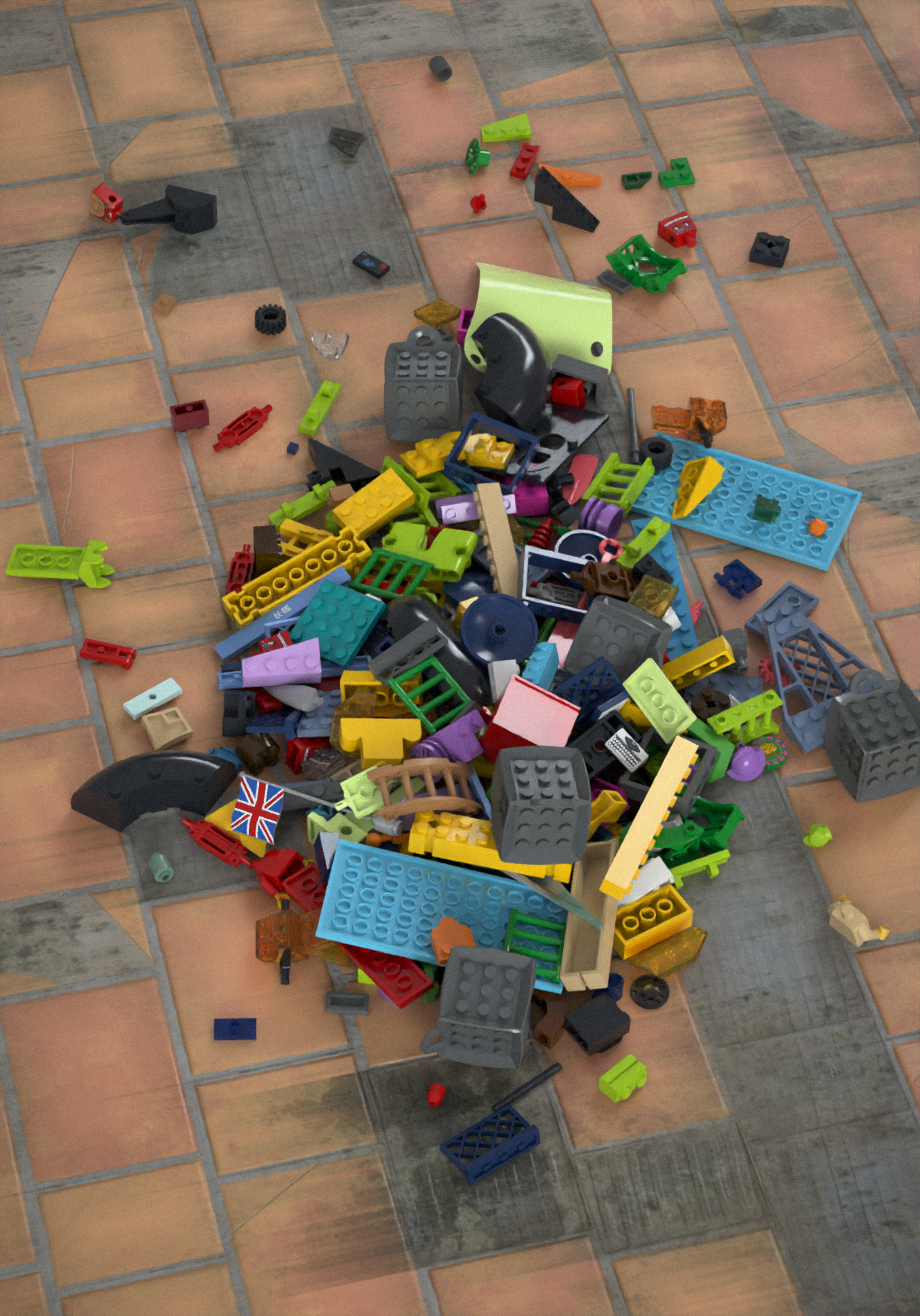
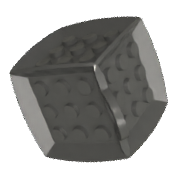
M419 326L409 333L406 341L391 343L386 351L384 362V417L387 438L389 440L421 442L424 439H439L446 433L461 432L463 366L460 345L454 342L442 341L439 332L430 326ZM421 336H428L432 339L433 346H416V341Z
M599 595L593 600L576 632L566 658L564 670L574 676L603 655L621 684L648 658H652L662 671L663 655L670 640L673 627L640 608L605 595ZM602 664L597 667L596 673H602L605 665ZM583 677L581 680L587 683L588 677ZM594 677L591 685H598L601 677ZM606 678L604 685L612 681L613 678Z
M862 669L857 671L850 679L848 691L834 697L826 718L824 739L826 752L841 782L857 802L899 794L920 785V701L902 679L886 681L884 676L876 670ZM870 679L874 681L877 689L865 693L859 692V686L863 680Z
M522 746L501 749L497 756L491 788L492 831L501 861L525 865H553L581 861L590 830L591 790L587 768L580 750L559 746Z
M470 946L452 947L442 983L439 1018L436 1021L435 1028L420 1043V1049L423 1053L432 1054L436 1052L439 1057L476 1066L507 1069L519 1068L529 1029L531 997L536 980L535 960L527 956L497 949ZM439 1035L438 1041L431 1044V1041Z

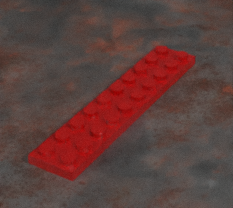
M312 862L280 883L282 889L318 925L328 883H321L319 868ZM334 941L400 1010L434 988V982L410 958Z

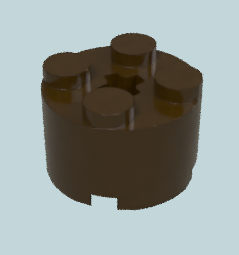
M705 687L702 691L696 693L691 702V711L709 727L711 726L707 722L708 718L731 707L729 696L710 687Z
M249 733L242 739L244 743L240 747L237 745L235 748V756L254 776L260 775L263 768L269 765L272 767L279 762L280 746L269 733Z

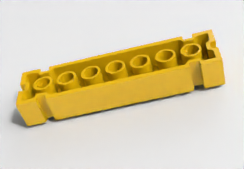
M351 524L339 531L340 536L326 538L241 587L242 591L237 594L233 591L224 596L222 601L225 611L232 621L235 620L237 628L241 630L340 566H343L351 576L354 574L353 569L356 567L362 569L372 556L370 548L364 540H360L359 533Z
M434 810L416 812L410 831L408 852L424 855L426 851L431 852L433 857L539 878H545L546 875L553 877L554 881L569 883L574 862L553 865H525L502 862L495 845L492 822L488 820H480L442 812L441 815L434 814Z

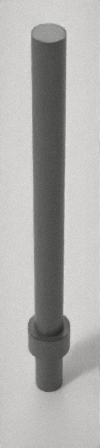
M628 388L627 398L631 434L630 456L633 459V465H638L640 463V447L638 444L634 389Z

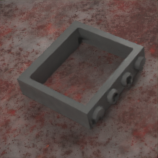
M650 726L648 732H644L640 747L647 754L652 743L671 748L673 742L666 744L656 729ZM680 735V737L698 745L696 754L699 755V758H703L683 797H678L673 808L668 807L667 809L672 813L687 817L717 760V747ZM626 768L625 774L619 778L618 785L625 790L627 798L643 803L650 787L632 782L638 769L631 773Z

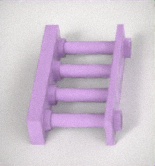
M473 493L434 500L437 518H442L443 525L480 519L476 515L477 503L473 502ZM514 494L503 495L506 514L516 513Z

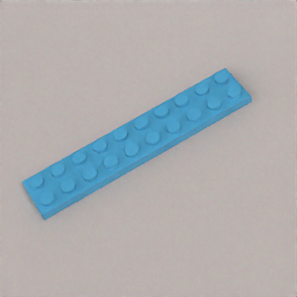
M668 516L658 517L669 523ZM653 518L631 520L634 539ZM670 528L649 555L674 579L670 591L650 608V611H652L656 606L666 601L676 613L681 623L680 627L672 631L666 648L669 659L672 661L698 648V643Z

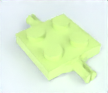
M376 765L340 783L345 799L334 804L337 811L349 806L359 820L384 807L379 785L377 786L371 782L366 773L378 768ZM399 779L389 781V782L387 783L388 790H389V785L392 784V783H394V782H396V781H399Z

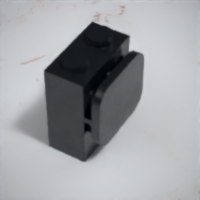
M603 992L565 1015L564 1029L590 1057L596 1052L603 1053L620 1043L623 1036L629 1033L631 1020L629 1015L617 1006L616 1001Z

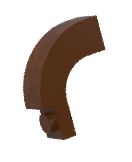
M534 988L531 1002L539 1006L545 1013V1017L535 1026L534 1039L551 1050L558 1043L564 1032L565 1003L561 994Z

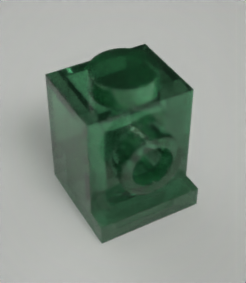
M758 494L753 520L775 524L776 518L780 517L782 512L779 501L763 498L761 494Z

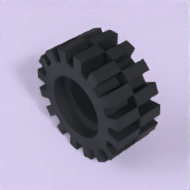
M265 304L263 308L259 307L255 311V327L257 331H261L262 334L266 332L267 335H270V333L276 335V332L280 334L281 330L284 331L286 327L285 309L282 310V307H278L277 304H274V306L272 304L266 306Z

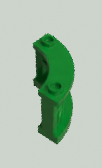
M642 234L631 236L615 251L605 256L618 274L621 273L625 276L627 281L632 283L637 289L641 287L649 293H663L667 289V284L678 275L687 273L680 258L667 257L657 252L648 244ZM631 244L634 246V247H633V254H632V252H631L630 249H629V246H630ZM638 262L652 264L656 272L644 273L640 271Z
M684 784L680 794L676 792L675 796L682 798L687 786ZM700 796L697 797L688 814H702L709 821L710 825L701 826L704 829V833L700 837L699 847H703L705 851L713 852L727 849L729 846L727 840L739 821L745 818V815L734 803H715ZM680 815L683 823L688 821L687 817Z
M691 820L674 828L662 829L658 837L655 835L653 837L656 840L653 848L670 847L672 850L666 854H654L646 850L645 853L649 855L646 862L651 858L660 857L666 867L671 869L700 859L702 857L699 854L700 837L704 833V829ZM630 822L620 831V847L633 822Z

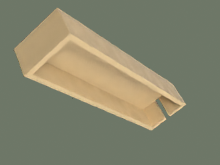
M616 840L587 843L581 861L575 862L571 895L602 923L603 930L568 911L560 979L568 992L586 990L587 986L589 989L608 987L618 899L600 891L599 888L620 848Z

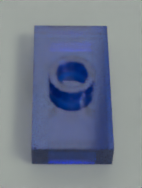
M256 1018L214 1019V1040H256Z

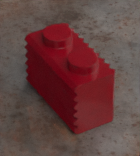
M204 399L202 401H192L191 403L170 406L171 424L174 432H184L188 429L202 428L210 425L209 409Z

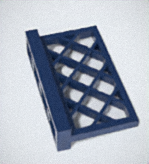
M602 655L551 693L564 700H568L572 704L573 701H580L576 706L581 709L571 730L572 732L587 722L599 705L623 691L626 693L627 691ZM604 664L603 672L596 673L597 667ZM583 677H588L586 684H579ZM594 677H601L598 685H591ZM606 678H613L612 681L604 685ZM572 688L570 696L563 695L566 689ZM577 689H584L582 696H575ZM590 689L596 690L595 693L587 697Z
M281 708V711L277 712L271 710L266 714L259 713L247 725L246 733H285L286 740H294L297 736V728L303 711L296 708Z
M508 1104L440 1144L439 1147L449 1160L465 1175V1181L472 1185L539 1145L540 1133L534 1124L531 1126ZM510 1113L513 1119L512 1121L501 1120V1117ZM496 1125L495 1131L484 1130V1127ZM499 1126H510V1132L499 1131ZM514 1127H523L525 1130L515 1133ZM470 1135L478 1136L477 1141H467L466 1138ZM482 1136L493 1137L492 1142H481ZM497 1137L508 1138L503 1143H496ZM453 1145L461 1146L460 1152L450 1151L448 1148ZM464 1147H476L475 1153L463 1152ZM479 1148H491V1150L484 1154L478 1153ZM462 1158L473 1159V1161L466 1165H463L461 1162Z

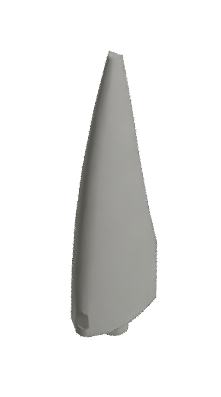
M304 685L262 686L277 700L302 711L309 712L324 704V699L318 696L315 688Z

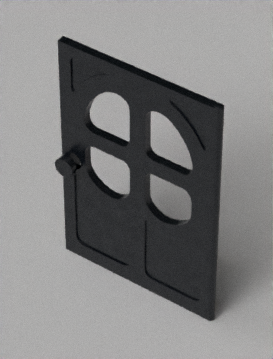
M547 400L545 403L546 408L541 412L538 417L539 421L532 430L535 433L533 436L539 438V443L546 438L556 437L562 439L565 444L557 450L539 446L535 455L550 459L541 464L529 466L522 481L543 486L609 420L608 415ZM496 436L497 442L514 444ZM514 444V449L518 451L510 458L504 470L470 466L465 462V459L462 461V465L514 478L520 468L518 464L526 457L529 450Z

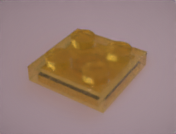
M439 298L413 310L414 317L437 329L460 318L461 309Z
M644 575L628 604L662 620L678 594L679 589L675 585Z

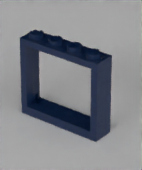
M472 411L444 463V472L450 477H457L470 485L498 483L455 465L474 428H477L529 450L510 487L499 483L502 496L515 494L539 449V438Z
M525 545L519 557L517 599L522 601L533 614L580 625L593 600L597 597V593L590 597L586 591L585 610L526 597L528 565H533L570 574L571 571L581 573L584 565L591 560Z

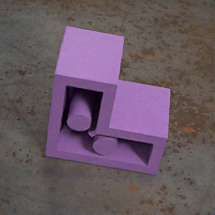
M477 709L460 717L437 732L454 762L466 763L484 752L474 735L486 727Z

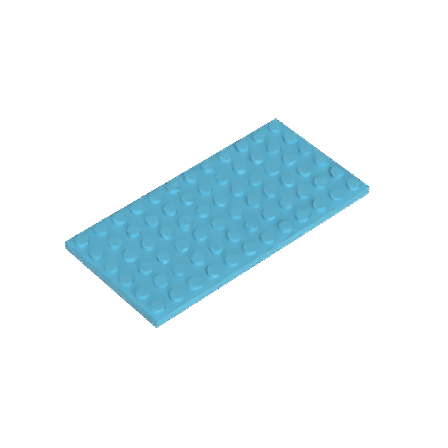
M656 431L653 437H662L672 444V461L668 468L654 471L653 476H651L630 511L652 518L655 516H668L669 523L828 571L862 498V492L710 447L707 449L702 444ZM711 456L725 469L721 481L686 517L673 519L674 502L679 497L676 492L681 487L679 477L686 462ZM821 518L827 523V529L821 537H817V535L814 537L811 535V532H808V523L812 519Z
M339 839L315 936L438 965L430 936L432 930L438 927L439 921L442 918L450 917L459 924L468 926L472 931L477 947L503 950L512 909H517L518 913L562 924L567 922L568 910L516 880ZM519 921L516 923V929L560 939L561 936L560 931ZM518 937L513 938L512 944L557 955L558 947ZM533 958L537 967L554 970L555 963ZM536 975L534 988L561 994L563 982L560 979L559 983H555L551 978Z

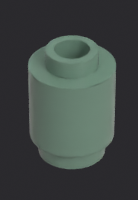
M161 852L153 853L148 858V866L157 882L169 881L174 874V870L167 856Z

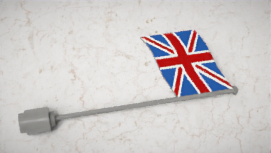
M242 771L239 773V778L241 779L240 794L232 814L231 829L234 832L274 845L275 829L282 811L284 791L335 809L336 807L333 803L252 777ZM341 809V811L355 815L351 809ZM377 814L374 817L369 815L362 817L372 821L375 831L390 836H399L404 828V821L400 820V817L390 821H385Z

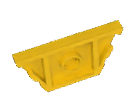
M238 798L205 817L204 820L206 822L213 823L241 841L242 846L260 858H263L266 854V842L232 831V814Z

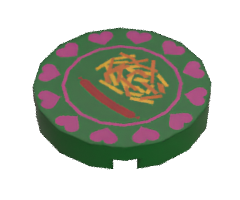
M760 736L750 744V746H757L763 750L765 754L764 769L773 770L785 764L788 749L786 744L777 737Z

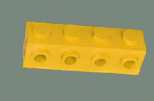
M721 635L664 664L662 672L676 691H679L734 663L735 659L730 644Z

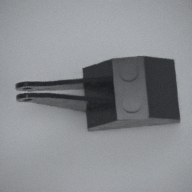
M168 185L165 190L164 199L122 212L121 222L124 225L172 224L176 231L193 235L212 229L217 224L216 195Z

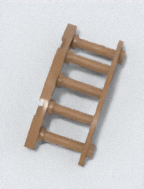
M416 758L404 760L402 765L392 767V764H387L366 772L368 779L380 787L385 808L377 810L376 813L385 821L394 820L398 816L428 810L452 811L468 817L484 810L482 805L472 801L467 779L474 775L473 768L460 761L451 763L447 758ZM432 775L444 777L449 796H437ZM409 776H424L429 797L415 799ZM401 778L407 801L392 805L387 783ZM454 781L459 782L463 798L457 796Z

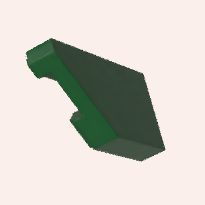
M652 171L622 175L621 180L625 190L642 188L652 178Z

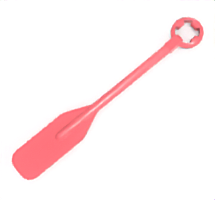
M579 454L574 457L568 474L572 473L574 476V484L562 487L563 498L569 504L574 506L581 500L589 488L598 466V458L596 456ZM558 521L557 526L564 528V526ZM554 534L547 549L549 551H553V546L558 541Z
M604 539L599 543V553L603 557L600 563L608 564L609 561H616L624 552L622 545L614 539ZM607 544L615 548L617 547L618 550L615 555L604 551ZM586 590L576 607L578 609H585ZM559 620L548 640V643H556L560 661L557 670L564 668L570 647L580 626L579 624Z

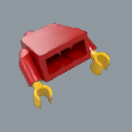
M287 848L283 850H269L262 859L256 858L253 860L252 869L257 874L259 884L272 898L275 897L277 899V907L281 909V900H289V896L279 893V891H284L280 882L301 870L303 866L306 867L312 862L316 864V862L312 859L306 861L305 857L297 851Z

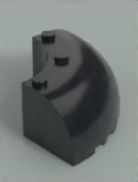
M496 313L487 318L471 335L472 340L487 363L485 375L474 394L488 417L530 434L537 425L541 412L546 408L547 397H550L553 371L550 358L543 343L528 325L509 313Z
M418 595L401 596L389 602L387 608L381 614V618L384 622L388 621L386 627L392 632L396 641L398 642L427 620L431 619L434 621L438 631L449 642L434 652L433 655L471 700L476 701L481 709L483 705L487 707L492 701L489 669L472 658L463 647L460 630L452 619L453 614L447 608L442 609L431 599ZM436 639L431 644L436 643L439 639ZM432 665L423 671L429 679L439 674ZM445 680L437 684L442 693L451 689ZM457 695L451 697L456 707L463 704Z
M161 750L134 755L107 766L83 783L71 797V809L120 833L131 823L139 819L140 815L150 811L155 813L166 811L167 808H180L182 811L193 812L205 817L236 779V766L234 763L223 758L188 750Z

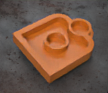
M450 917L442 918L439 921L438 927H435L431 932L430 941L438 965H447L451 948L454 946L477 947L471 929L466 925L459 924Z

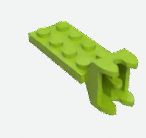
M89 540L87 547L15 544L5 570L7 576L76 580L80 577L89 588L109 586L111 581L101 576L115 573L113 566L103 562L104 557L101 556L100 551L107 550L108 545L106 542L99 540Z

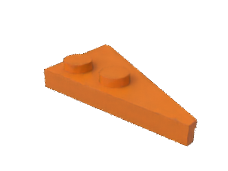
M541 163L538 164V171L542 166L545 167L565 188L601 185L600 176Z

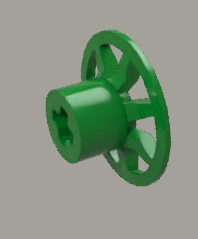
M476 138L472 139L466 153V165H470V175L476 172L478 166L487 167L490 162V151L482 150L480 142Z

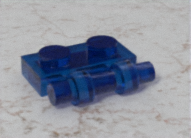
M738 559L723 567V573L725 574L721 575L719 572H716L713 576L721 587H725L731 596L737 597L739 600L744 597L741 590L750 593L760 587L763 581ZM733 580L736 584L733 585L729 581Z

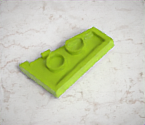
M527 113L480 127L483 143L532 139Z

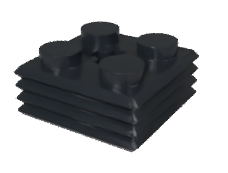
M758 232L750 251L749 262L782 268L789 250L790 239L784 236L769 235L766 232Z

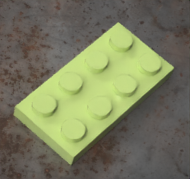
M648 658L622 684L666 744H671L677 735L680 736L697 719L652 658Z

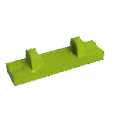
M324 380L300 422L298 432L312 436L317 434L341 391V384Z
M333 480L322 486L316 484L312 487L313 491L289 504L287 502L282 503L279 510L268 515L272 524L276 525L277 532L280 531V526L286 518L296 522L327 505L326 497L329 496V488L337 487Z
M655 516L616 559L615 566L626 568L632 572L634 564L651 552L670 530L671 524Z
M728 849L669 869L675 881L671 885L675 890H679L683 886L681 878L706 870L709 878L716 877L719 874L717 865L726 863L731 856Z

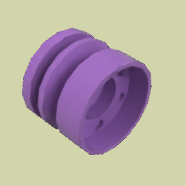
M593 496L582 510L581 518H579L578 530H590L608 539H614L622 525L624 509L614 504L607 506L605 500H600V498Z
M437 732L414 746L410 752V759L447 758L449 762L455 763ZM418 775L419 778L424 780V776ZM432 775L434 783L441 780V778H444L442 776Z

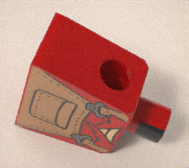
M102 182L92 191L89 214L109 224H112L118 218L122 219L121 213L125 211L122 209L123 198Z

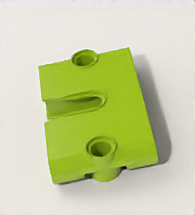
M395 522L389 534L383 537L381 549L433 563L435 565L434 569L429 570L424 578L448 582H458L461 579L464 570L471 565L470 556L479 542L478 536L473 532L444 528L433 541L431 547L426 550L428 536L425 535L426 526L405 522ZM380 556L374 564L375 568L380 571L389 558ZM396 561L388 573L398 574L405 563ZM413 565L406 576L416 577L421 567Z

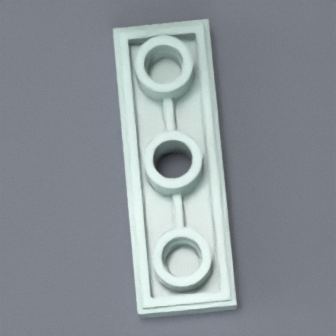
M169 678L123 704V708L136 720L181 695L182 688L172 678Z

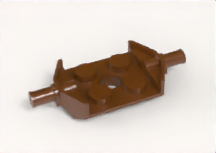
M588 561L581 573L571 571L569 574L570 579L581 581L590 597H593L595 593L626 598L625 603H628L634 592H645V585L636 584L631 571L623 567Z

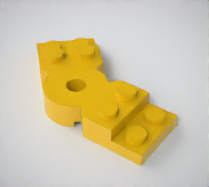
M449 432L442 435L439 439L430 438L415 443L416 450L400 454V462L417 478L442 470L461 432ZM489 434L470 435L457 460L465 459V462L470 466L504 470L514 452V444L497 442L496 436Z

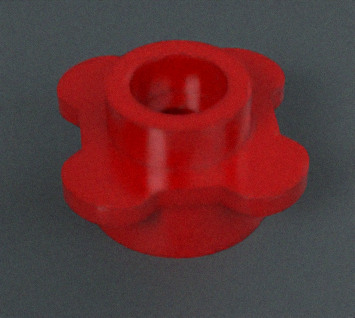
M484 194L474 196L471 199L470 206L473 208L474 213H478L486 208L487 204L484 200Z

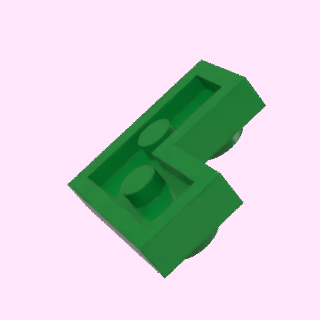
M687 157L670 159L672 171L659 172L658 174L662 188L695 184V177Z

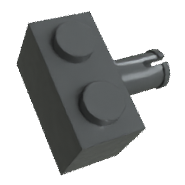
M741 628L719 632V636L723 635L730 644L735 659L734 663L721 670L736 669L738 674H745L749 670L745 662L747 658L746 647L749 645L747 635L743 634Z

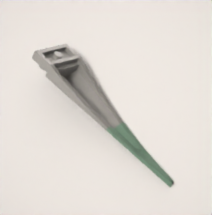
M500 870L600 930H603L602 923L586 910L559 881H554L553 877L545 875V878Z

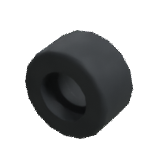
M649 437L645 439L640 447L639 459L641 464L643 465L647 457H650L655 471L668 468L672 461V444L662 437Z

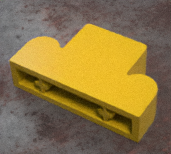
M341 718L339 725L341 748L348 752H353L359 748L361 768L364 770L374 765L377 767L392 764V767L402 765L403 751L410 753L412 748L420 743L422 734L420 719Z

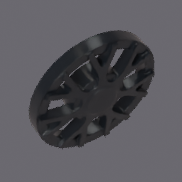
M651 974L636 978L630 990L633 1001L645 1009L662 1007L668 1001L670 993L668 984L659 976ZM642 980H647L648 983L643 984ZM652 980L658 981L656 985L651 982ZM634 987H642V990H636ZM664 987L665 991H659L658 988ZM642 994L643 998L638 1000L637 996ZM660 995L664 999L660 1001L657 996ZM647 1000H653L654 1004H647Z

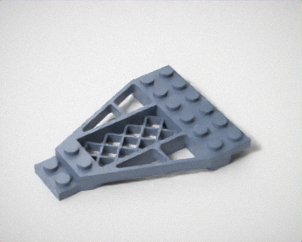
M785 601L756 614L754 619L764 633L765 642L769 648L777 695L783 701V705H780L783 721L782 727L791 742L795 740L802 753L805 754L825 745V724L831 702L834 697L848 691L849 682L840 668L849 664H854L860 670L872 668L800 612L795 613L790 603ZM796 639L795 644L789 643L790 641ZM799 640L808 642V649L798 646ZM822 640L845 657L846 660L840 663L835 662ZM783 647L792 649V656L785 654ZM796 651L806 654L805 660L795 657ZM809 655L819 658L818 664L809 662ZM793 662L803 665L802 671L796 670L793 667ZM778 663L792 683L791 685L782 686ZM806 667L815 669V676L805 673ZM819 671L828 673V680L818 677ZM803 678L813 681L812 687L805 685L802 681ZM872 680L859 686L860 693L877 689L876 684ZM816 682L826 685L825 691L816 689ZM829 686L839 689L838 695L829 693ZM796 689L808 709L789 716L784 694ZM813 694L822 696V703L815 701L812 697Z

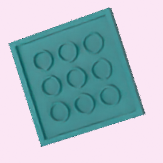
M325 579L289 636L293 645L318 638L320 658L348 669L380 619L381 614L387 608V605L382 601Z

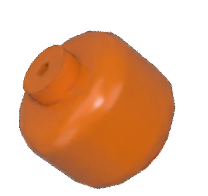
M821 518L812 519L808 523V532H811V535L814 537L815 535L821 537L827 529V523Z

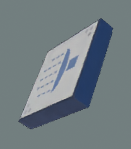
M623 691L599 705L583 728L586 731L589 730L614 709L619 712L630 696Z

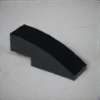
M559 497L548 506V511L565 528H568L581 518L573 505L569 504L563 497Z

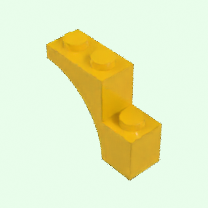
M603 790L591 803L588 840H590L601 822L616 823L628 805L617 791Z

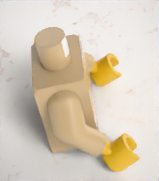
M842 895L838 901L828 906L827 912L830 915L829 925L857 947L864 941L878 938L885 940L890 931L882 925H879L877 929L871 930L867 917L852 906V901L847 900L845 895Z

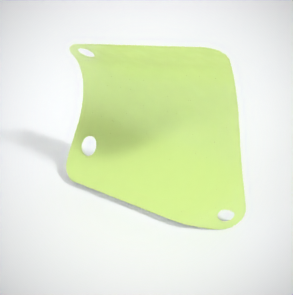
M476 262L480 269L479 293L475 312L464 342L465 355L472 366L480 372H486L487 363L476 347L471 335L487 318L496 313L505 312L520 319L535 332L548 352L551 365L558 354H562L606 368L609 375L612 365L611 294L607 290ZM594 342H600L603 346V353L599 357H595L591 353V346ZM472 354L480 358V364H476L471 359Z

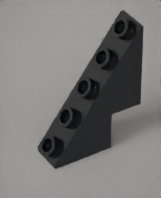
M541 167L535 176L534 201L553 207L552 220L593 233L600 221L545 167Z
M308 438V451L316 469L319 470L326 466L333 481L341 480L343 485L350 484L354 492H358L381 475L379 471L317 440Z

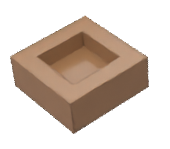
M162 293L154 302V309L169 314L177 305V298Z

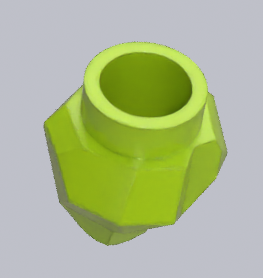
M812 824L808 834L803 837V843L810 847H822L828 840L833 839L827 824L822 826L821 824Z

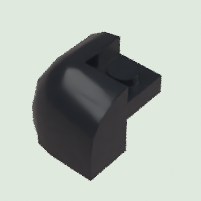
M238 688L225 689L222 736L236 737L246 733L247 725L255 717V692Z

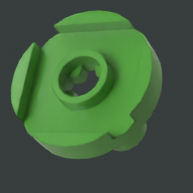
M420 961L419 968L434 982V988L422 995L421 998L424 999L423 1003H431L436 1000V994H438V982L434 981L433 974H436V965Z

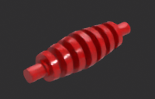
M547 518L545 523H541L527 542L528 546L547 550L553 532L551 528L553 520L551 518Z

